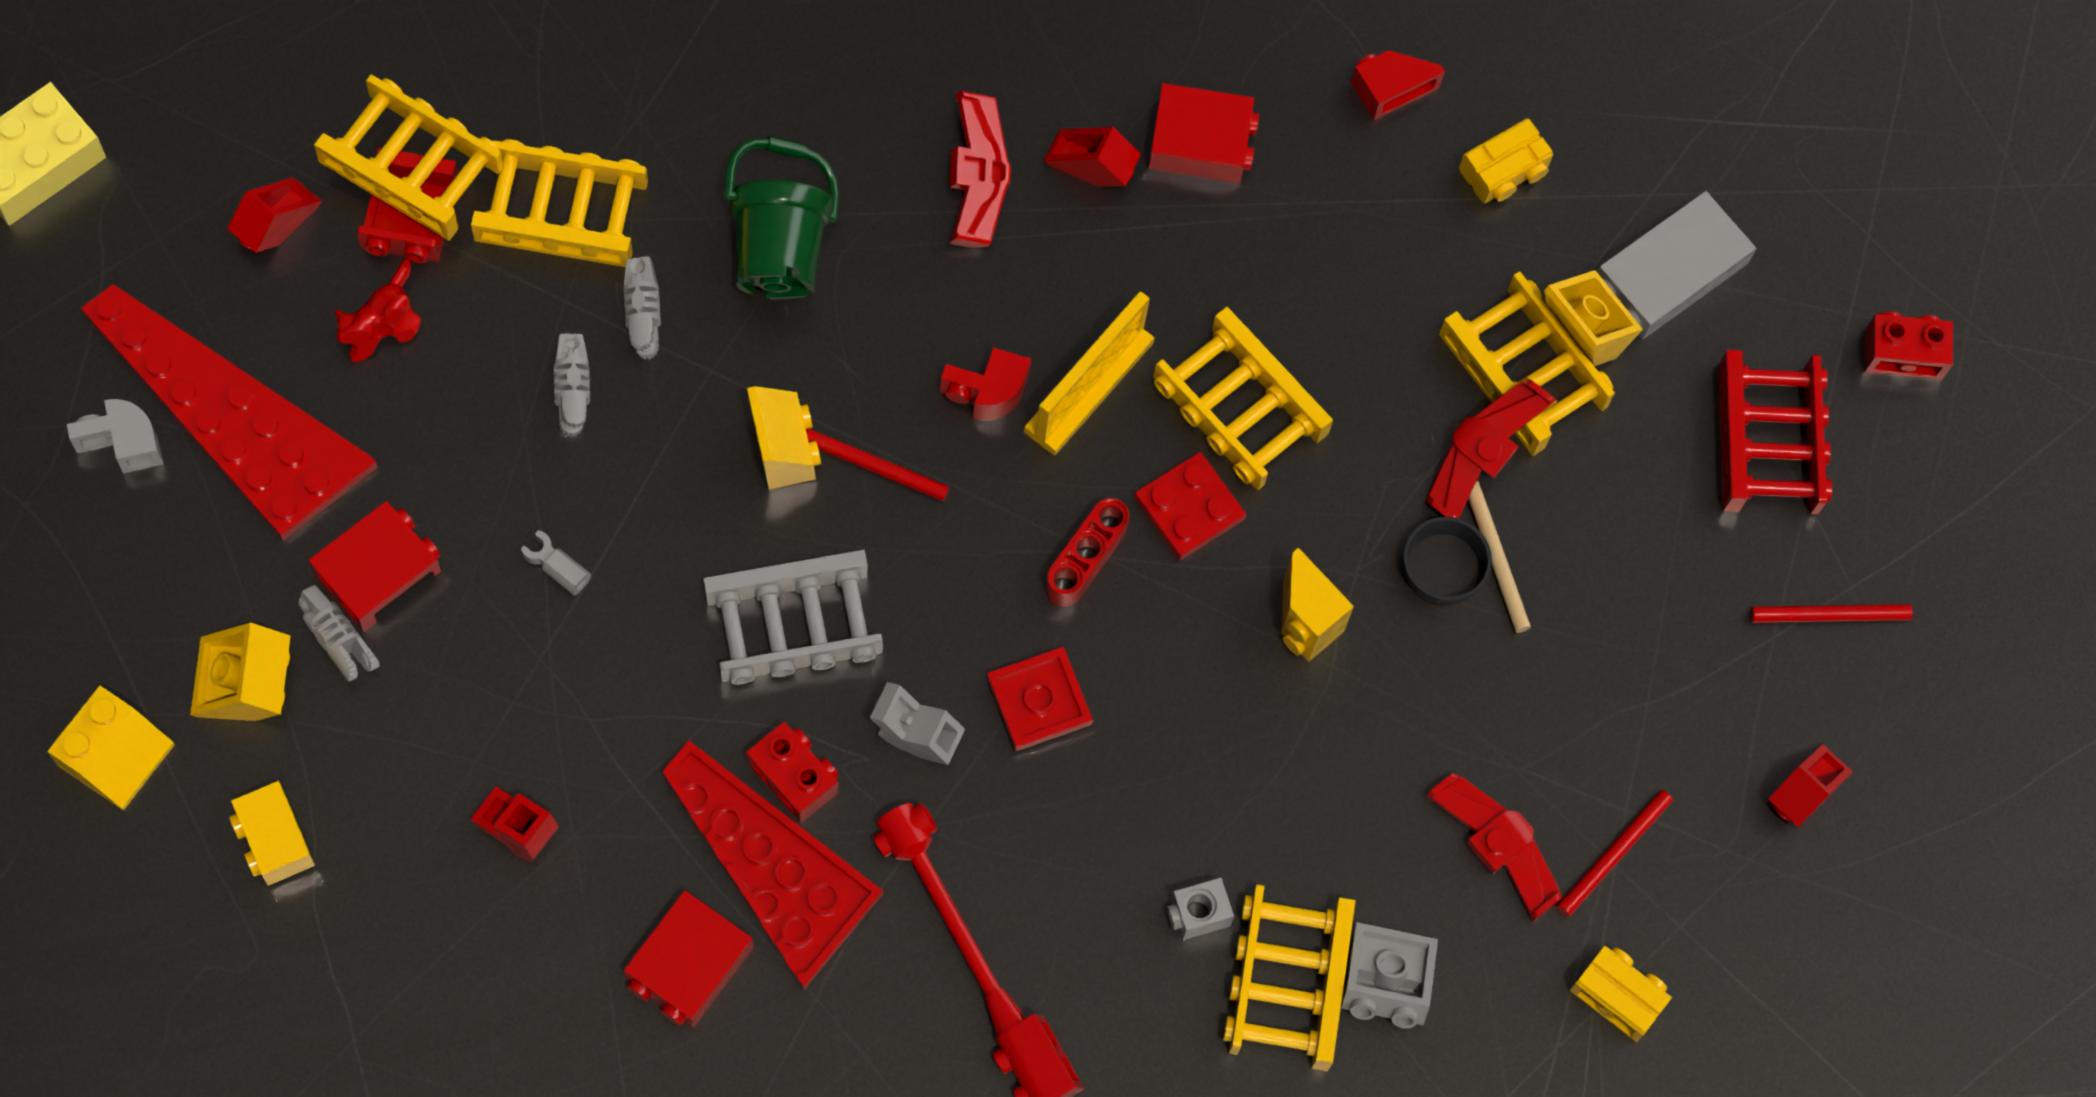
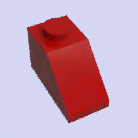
M1388 50L1378 56L1370 54L1362 58L1355 66L1351 85L1373 120H1376L1439 89L1445 70L1439 64Z
M1114 127L1060 129L1044 162L1053 168L1098 187L1126 186L1134 173V168L1141 153Z
M292 177L246 191L227 229L239 238L240 243L244 247L257 253L279 246L320 206L322 201Z
M1822 744L1782 783L1768 800L1774 804L1776 812L1784 820L1793 822L1799 827L1853 771Z

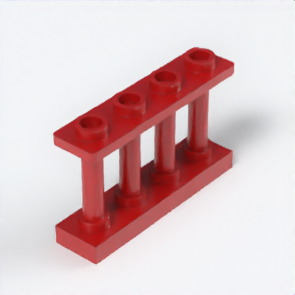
M1726 350L1718 364L1723 512H1740L1747 499H1751L1752 495L1806 497L1809 498L1810 514H1819L1826 503L1830 502L1832 498V480L1826 478V465L1830 462L1831 447L1830 443L1824 440V428H1827L1829 422L1828 405H1823L1822 392H1825L1827 387L1826 368H1821V356L1812 355L1805 365L1804 371L1749 369L1748 365H1743L1742 350ZM1748 385L1804 387L1805 408L1750 405L1749 401H1744V388H1747ZM1749 421L1806 424L1807 445L1752 442L1750 438H1746L1745 425H1748ZM1751 458L1807 460L1808 482L1753 479L1752 475H1747V462Z

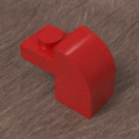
M993 347L984 375L946 364L941 376L940 393L945 394L948 399L956 403H974L973 419L994 420L1010 413L1022 398L1030 374L1031 359Z
M498 787L493 789L471 817V821L475 826L505 844L513 854L529 862H533L559 828L551 813L520 793L514 798Z

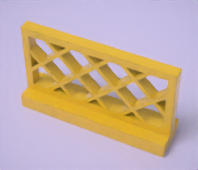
M1141 291L1039 405V411L1024 427V433L1055 456L1153 345L1155 337L1144 330L1150 298Z

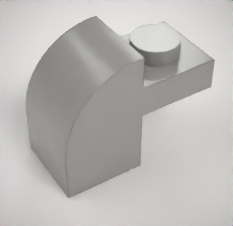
M120 399L104 400L107 415H86L80 417L77 422L67 424L69 439L77 453L113 445L116 460L123 473L164 464L158 437L149 418L142 409L131 402Z
M889 682L886 683L870 716V719L881 728L878 735L891 745L919 758L949 765L965 731V728L946 710L921 705L900 685Z

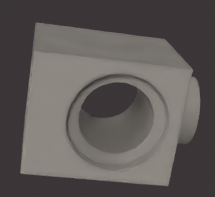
M1222 878L1174 891L1170 901L1171 905L1167 906L1171 927L1173 930H1180L1183 940L1230 927L1234 918ZM1193 902H1200L1207 907L1209 915L1204 918H1195L1189 913L1187 906Z

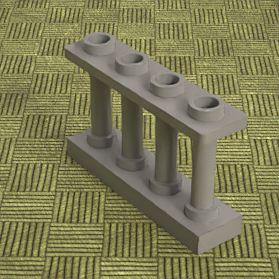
M865 549L704 578L707 605H716L722 610L731 658L729 661L719 663L722 682L731 681L735 685L746 684L755 680V676L771 674L773 677H785L795 673V669L812 666L814 670H824L835 666L838 661L852 659L855 663H862L873 660L877 654H881L883 652L882 635H868L858 583L861 579L867 578L868 564ZM837 583V586L842 587L852 639L828 643L818 590L821 589V586ZM797 591V593L802 594L812 646L787 650L777 598L781 596V593ZM757 598V600L762 602L771 653L747 657L737 605L740 604V600Z

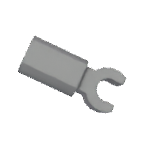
M538 530L535 533V537L543 545V548L538 552H532L529 548L523 546L521 552L524 559L534 565H543L542 570L571 594L577 595L589 582L591 574L560 548L556 550L552 548L549 536Z

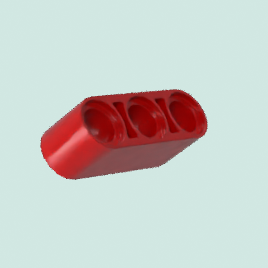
M1116 498L1101 500L1053 563L1048 572L1046 582V595L1052 604L1058 607L1074 605L1124 539L1129 522V510L1122 501ZM1112 516L1120 524L1114 528L1107 527L1101 523L1100 519ZM1082 547H1090L1098 555L1094 558L1086 559L1081 557L1077 551ZM1060 578H1068L1075 586L1069 590H1062L1054 582Z

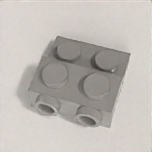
M1356 922L1353 931L1349 966L1345 976L1341 1008L1350 1010L1355 1018L1361 1020L1372 1019L1375 1015L1390 1018L1392 1023L1400 1028H1412L1416 1024L1424 1025L1430 1008L1438 939Z

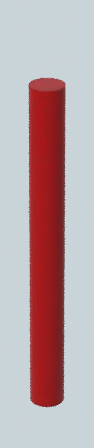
M810 428L806 429L808 442L816 441L818 449L943 502L948 495L950 487Z
M1911 604L1751 607L1750 610L1752 623L1911 620L1913 614Z
M1664 790L1658 792L1557 905V909L1561 914L1570 917L1673 802V798L1668 792Z

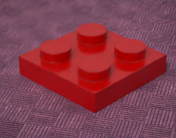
M1201 452L1138 490L1134 496V499L1179 561L1244 521L1247 515Z
M1064 647L987 673L988 683L1015 751L1092 725V716Z

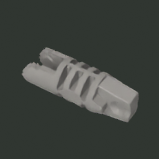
M649 256L626 260L623 290L625 323L629 329L631 345L636 349L640 357L650 360L659 351L658 327L661 325L659 286L653 262Z
M565 333L559 334L555 362L553 364L554 402L559 406L560 430L563 431L566 437L570 436L571 438L580 434L583 429L582 426L586 421V405L590 403L589 362L583 335Z
M316 585L301 592L298 604L304 612V622L315 635L323 649L328 652L329 657L348 682L358 677L356 664H354L349 655L351 652L367 671H372L380 666L374 653L359 633L355 631L354 626L342 614V610L334 601L330 602Z

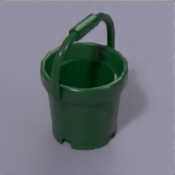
M773 136L750 139L739 144L733 151L725 171L724 197L730 200V212L736 220V286L741 291L751 295L754 294V285L766 290L765 298L771 299L806 297L808 289L812 293L815 291L816 273L824 227L829 222H835L838 218L839 188L837 177L831 165L818 152L806 148L804 143ZM754 148H764L767 152L798 159L805 157L814 161L823 170L828 180L829 194L818 187L788 180L749 181L734 188L738 161L745 152Z

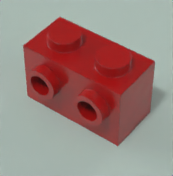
M1888 311L1875 314L1866 328L1865 372L1942 380L1953 366L1952 321H1942L1939 317L1932 315L1919 318L1903 317L1898 312Z
M784 721L746 752L747 764L801 824L838 794V781L836 779L839 777V774L826 758L823 757L821 760H818L810 751L812 744L798 727L792 730Z

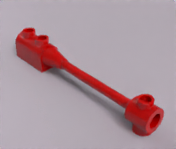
M922 802L915 806L913 803H906L884 814L876 822L880 832L873 836L874 841L885 857L893 853L896 860L912 861L986 995L985 1000L997 1034L996 1041L1000 1046L999 1049L993 1052V1056L1000 1069L1005 1074L1013 1070L1021 1084L1013 1089L1015 1097H1072L1084 1090V1086L1045 1016L1034 1013L1026 1018L1006 990L1000 987L928 858L926 851L933 840L931 834L938 831L937 825L928 809Z

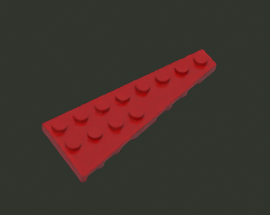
M114 284L81 308L88 320L283 541L378 468L376 461L370 455Z

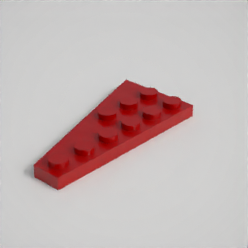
M688 741L662 771L663 776L803 990H805L881 898L883 890L695 744Z

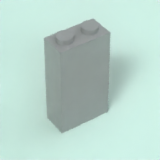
M1705 191L1601 265L1597 273L1642 327L1643 330L1638 335L1643 340L1745 267L1757 248L1710 194Z

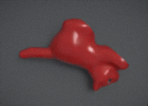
M404 259L390 282L377 289L359 310L352 314L335 310L337 317L336 339L340 344L352 345L349 353L352 362L366 360L373 354L377 345L384 337L392 336L403 343L412 340L417 334L421 319L413 311L410 299L402 288L410 275V260Z

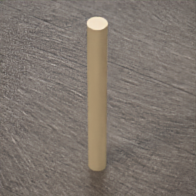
M1477 481L1468 501L1479 531L1489 544L1492 555V567L1516 633L1524 632L1530 629L1531 625L1479 481Z

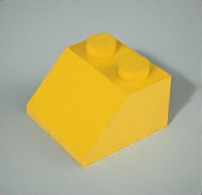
M1596 270L1548 285L1544 290L1546 305L1594 367L1616 359L1643 330Z
M757 386L747 388L769 490L816 480L814 466L821 465L817 442H808L806 429L813 428L808 404L800 406L797 392Z
M1297 548L1292 552L1283 579L1281 633L1284 635L1283 641L1288 649L1297 656L1301 654L1309 662L1345 631L1354 606L1312 561Z
M251 622L202 636L200 638L190 715L199 718L258 721L281 715L282 706L285 701L284 686L286 670L290 661L289 645L291 636Z
M99 686L47 752L58 767L121 810H124L175 744L133 707L102 686Z

